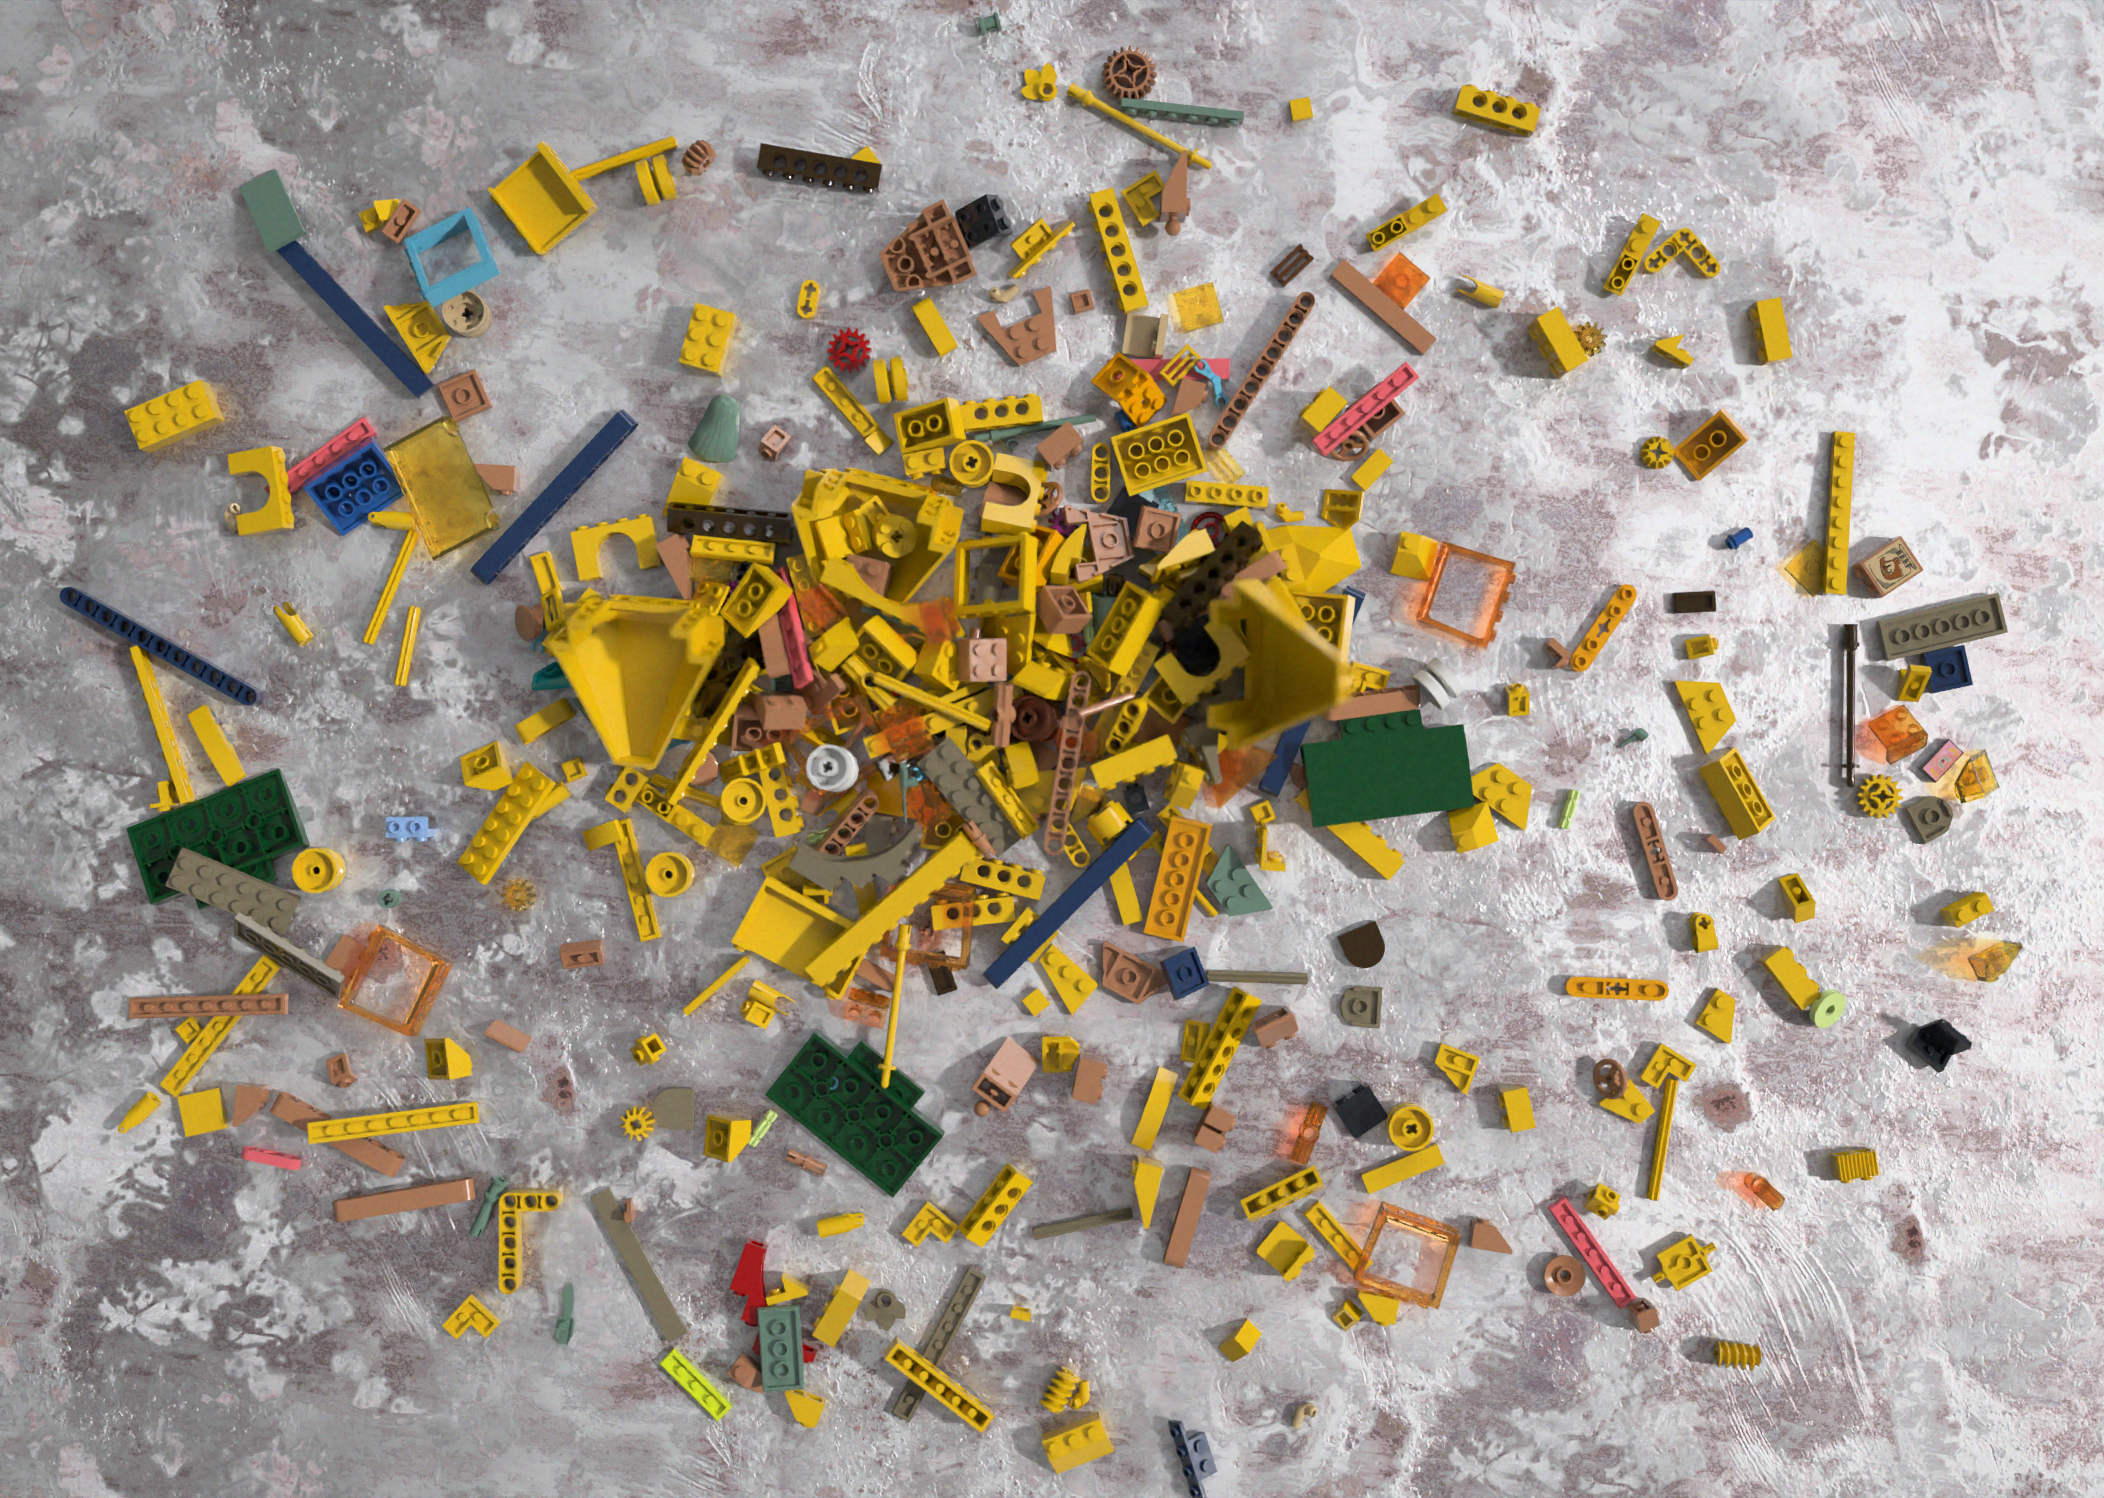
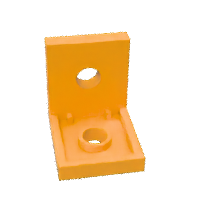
M1119 351L1091 379V383L1119 404L1137 428L1143 427L1168 401L1149 373ZM1122 374L1120 379L1115 380L1118 375Z

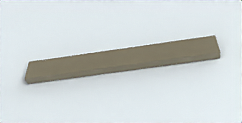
M609 1187L592 1196L591 1200L668 1342L670 1343L683 1336L688 1330L630 1223L624 1222V1212L611 1188Z
M968 1266L922 1353V1356L937 1368H939L987 1277L986 1274L971 1266ZM909 1378L891 1413L910 1423L926 1390Z

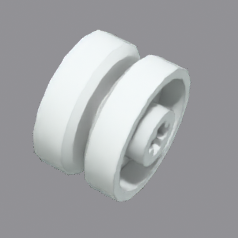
M1434 657L1426 664L1428 672L1420 669L1412 676V679L1417 686H1420V691L1425 697L1442 711L1450 704L1449 696L1457 698L1464 692V688L1449 668Z
M827 744L819 746L812 751L807 760L806 770L811 783L819 789L841 792L854 784L858 777L859 766L852 752L846 748Z

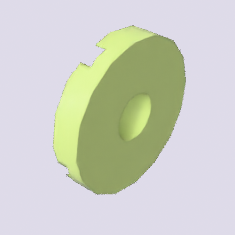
M1829 989L1821 994L1822 997L1819 1000L1816 999L1811 1006L1810 1020L1819 1028H1827L1833 1025L1845 1009V996L1836 989Z

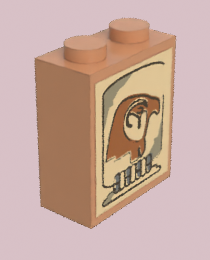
M1902 536L1891 539L1853 564L1856 576L1864 581L1867 586V592L1875 599L1886 596L1924 570Z

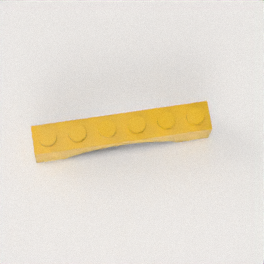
M835 555L830 557L820 581L825 582L824 585L832 590L837 588L843 591V595L848 598L855 599L856 597L862 600V604L867 607L873 608L875 606L881 609V613L886 616L892 617L894 615L900 618L899 621L905 625L911 626L913 624L919 627L918 630L927 635L937 632L947 610L929 600L904 603L885 598L864 583L853 564Z

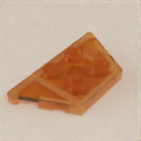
M1257 745L1227 751L1226 747L1218 755L1223 782L1212 785L1218 808H1222L1279 756Z

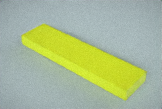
M675 1347L659 1363L717 1422L733 1406Z

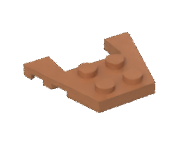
M1050 286L1033 293L1041 313L1010 327L1001 328L994 310L977 317L978 322L1019 367L1057 351Z
M1064 505L1062 509L1066 526L1087 524L1094 561L1074 565L1077 584L1090 580L1134 558L1127 518L1105 513H1093L1087 509L1082 508L1080 510Z
M802 630L809 658V647L813 644V641L806 631ZM809 659L813 681L800 689L795 688L793 683V688L796 694L803 697L811 713L817 716L822 714L831 704V701L836 699L839 693L846 689V685L837 673L830 675L826 682Z

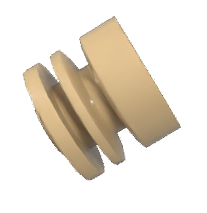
M467 290L445 301L442 306V315L445 322L458 335L466 338H476L483 335L489 329L492 322V312L489 305L476 292ZM470 311L473 315H471L470 319L468 320L465 316H467L468 312Z

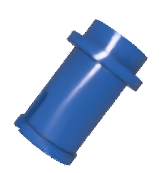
M1123 410L1114 413V420L1117 419L1123 433L1135 430L1131 420Z
M1745 527L1734 535H1728L1725 543L1730 550H1736L1739 548V545L1752 539L1753 533L1750 528Z

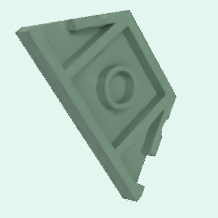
M1226 844L1220 859L1214 865V870L1209 874L1205 882L1225 912L1230 917L1273 909L1230 844Z

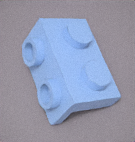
M387 817L386 838H394V842L407 841V837H415V841H427V837H434V828L428 829V817Z

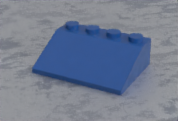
M373 436L306 479L303 485L305 491L342 536L368 520L369 513L380 512L411 491L386 452Z

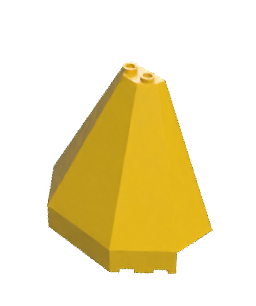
M853 467L845 468L844 472H840L836 468L821 469V473L805 470L802 492L799 493L791 505V509L828 630L848 617L851 620L855 634H857L863 625L875 616L861 611L863 607L862 601L847 598L839 594V589L832 590L824 585L825 582L820 581L828 561L826 560L815 522L841 516L859 509V506L874 494L878 496L890 514H896L910 520L916 529L917 541L914 550L909 554L898 558L890 557L880 552L876 547L870 552L867 550L856 554L888 562L895 566L887 598L907 603L954 549L960 536L959 531L964 509L954 507L953 502L945 496L938 497L936 490L932 487ZM894 532V535H891V538L895 540V537L898 536V533Z
M1236 578V582H1233L1232 598L1211 601L1210 622L1212 623L1247 618L1246 649L1251 654V657L1248 658L1250 662L1245 665L1244 698L1208 706L1207 727L1228 730L1227 751L1256 744L1343 704L1345 699H1350L1352 695L1351 676L1353 674V666L1347 664L1341 655L1258 579Z
M624 594L608 595L609 599L599 600L597 597L581 600L582 604L564 603L565 627L551 638L548 643L615 765H622L624 768L642 767L644 770L655 769L725 643L723 617L714 616L712 610L707 607L701 608L700 603L697 601Z

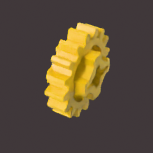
M1878 774L1877 777L1869 775L1870 780L1863 779L1864 786H1857L1861 792L1855 793V796L1860 797L1856 804L1863 805L1860 811H1867L1866 816L1872 817L1874 815V818L1880 819L1881 815L1883 818H1888L1889 813L1895 814L1894 808L1901 807L1897 803L1898 800L1903 799L1902 796H1898V793L1902 791V789L1896 788L1898 782H1891L1892 777L1886 776L1884 778V774ZM1880 794L1881 796H1885L1886 798L1880 799L1877 797H1873V795Z

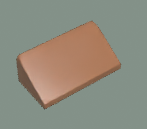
M403 198L381 230V233L400 245L422 210Z
M600 939L566 943L560 946L559 955L563 969L604 965L603 947Z
M864 959L857 969L856 975L892 993L895 975Z
M498 1019L484 1033L485 1036L517 1053L526 1051L531 1041L529 1035Z

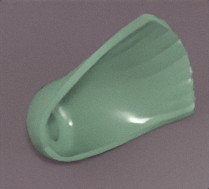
M719 394L710 401L703 418L687 443L692 452L711 462L727 463L734 461L740 430V406L736 398L729 394Z

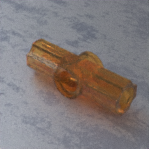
M1311 1100L1289 1159L1307 1166L1315 1142L1319 1138V1131L1328 1110L1327 1106ZM1308 1128L1314 1129V1134L1310 1138L1304 1137V1131Z

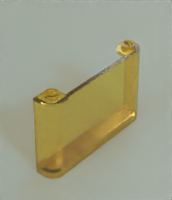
M442 416L383 448L433 561H439L500 529L501 519L492 506L461 436L459 424L455 419Z

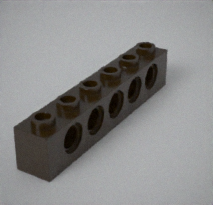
M764 143L760 144L757 169L765 176L774 177V174H778L787 180H794V177L801 178L802 182L814 184V181H818L827 187L841 185L842 189L854 191L855 188L863 189L862 192L867 194H874L875 191L880 192L884 171L883 165L879 163ZM784 158L785 164L780 168L776 167V160ZM798 162H805V168L802 171L795 170ZM824 165L825 172L820 175L816 174V167ZM838 169H845V176L837 178L835 176ZM864 172L866 178L861 182L856 181L857 173Z
M671 502L667 508V532H672L673 534L727 537L759 542L770 541L779 545L790 543L793 538L794 516L791 512ZM685 518L692 519L694 523H688ZM706 520L713 521L714 525H709ZM726 522H732L735 527L728 526ZM747 524H753L755 529H750ZM771 525L775 527L776 530L771 531L767 528V526Z
M1241 521L1162 608L1163 619L1182 633L1187 628H1190L1194 624L1196 617L1207 610L1213 598H1217L1221 594L1222 588L1227 583L1233 581L1238 570L1244 568L1249 562V558L1261 549L1263 545L1261 533L1244 521ZM1239 546H1245L1243 549H1237ZM1225 561H1232L1229 564H1223ZM1212 576H1218L1216 579H1210ZM1198 591H1205L1203 594H1196ZM1185 606H1191V608L1187 610L1183 609Z
M760 634L717 656L696 694L698 699H700L706 684L724 682L727 689L730 688L748 657L756 660L760 667L759 670L766 668Z

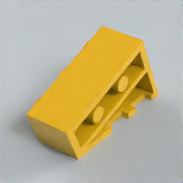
M849 1269L840 1285L836 1284L831 1293L833 1296L832 1300H827L821 1310L824 1312L823 1316L818 1315L813 1324L815 1330L812 1336L834 1348L871 1281Z

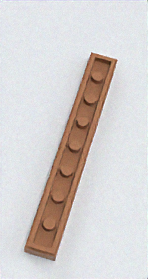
M288 993L129 998L128 1019L288 1014Z

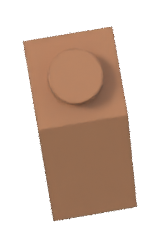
M1182 377L1171 418L1190 413L1199 408L1201 402L1205 403L1208 391L1205 390L1206 384Z
M474 464L473 468L493 490L499 492V495L512 496V493H518L520 470L518 467Z
M255 1083L236 1085L232 1127L244 1124L266 1106L270 1097L268 1085Z
M1478 1217L1477 1220L1471 1219L1467 1242L1471 1248L1512 1255L1513 1250L1489 1219Z
M1646 1298L1626 1305L1633 1324L1640 1333L1647 1334L1653 1332L1655 1327L1660 1326L1657 1309Z
M743 1351L731 1365L727 1374L743 1387L762 1394L761 1365Z

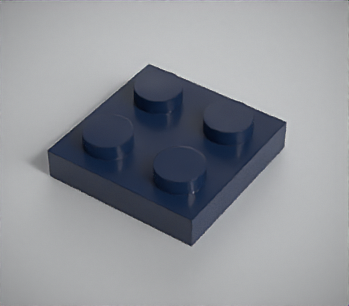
M1964 645L1921 654L1923 665L1931 667L1932 671L1927 682L1930 694L1973 685Z
M1195 946L1159 962L1174 1001L1210 985Z

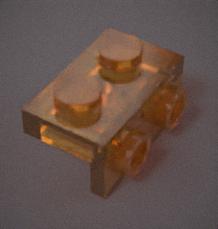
M853 987L847 1000L843 1018L883 1029L891 998Z

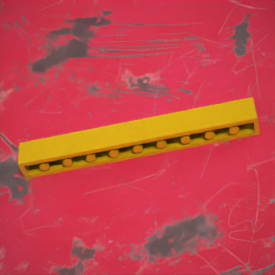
M959 831L903 879L902 882L809 960L804 968L820 987L825 983L827 985L832 983L840 970L844 972L852 965L851 961L855 957L861 958L868 951L866 948L869 945H876L883 938V933L887 930L891 932L899 924L897 921L902 917L906 919L914 911L912 908L918 903L920 905L924 904L929 899L928 895L933 890L935 892L939 891L945 885L944 881L947 878H954L961 871L959 869L964 864L969 865L974 861L977 848Z

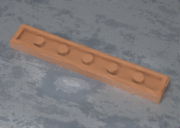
M1345 259L1331 273L1330 276L1422 356L1436 341V337Z

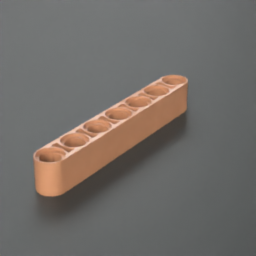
M1278 551L1271 552L1236 574L1233 581L1227 583L1222 588L1221 594L1217 598H1213L1212 601L1232 598L1233 582H1236V578L1258 579L1263 583L1287 568ZM1211 602L1204 613H1200L1196 618L1205 614L1211 615ZM1185 606L1183 609L1187 610L1191 608V606ZM1162 620L1155 625L1165 642L1174 638L1172 631L1175 627L1167 621Z
M283 1091L279 1092L270 1109V1112L307 1133V1123L337 1120ZM371 1137L327 1142V1144L389 1177L396 1176L405 1159L402 1154Z
M473 1177L342 1198L332 1201L335 1222H344L475 1199L476 1194Z

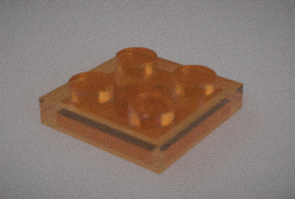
M1399 252L1373 284L1404 310L1431 278Z

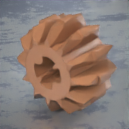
M697 140L687 148L681 162L690 174L700 176L711 167L716 153L708 142Z

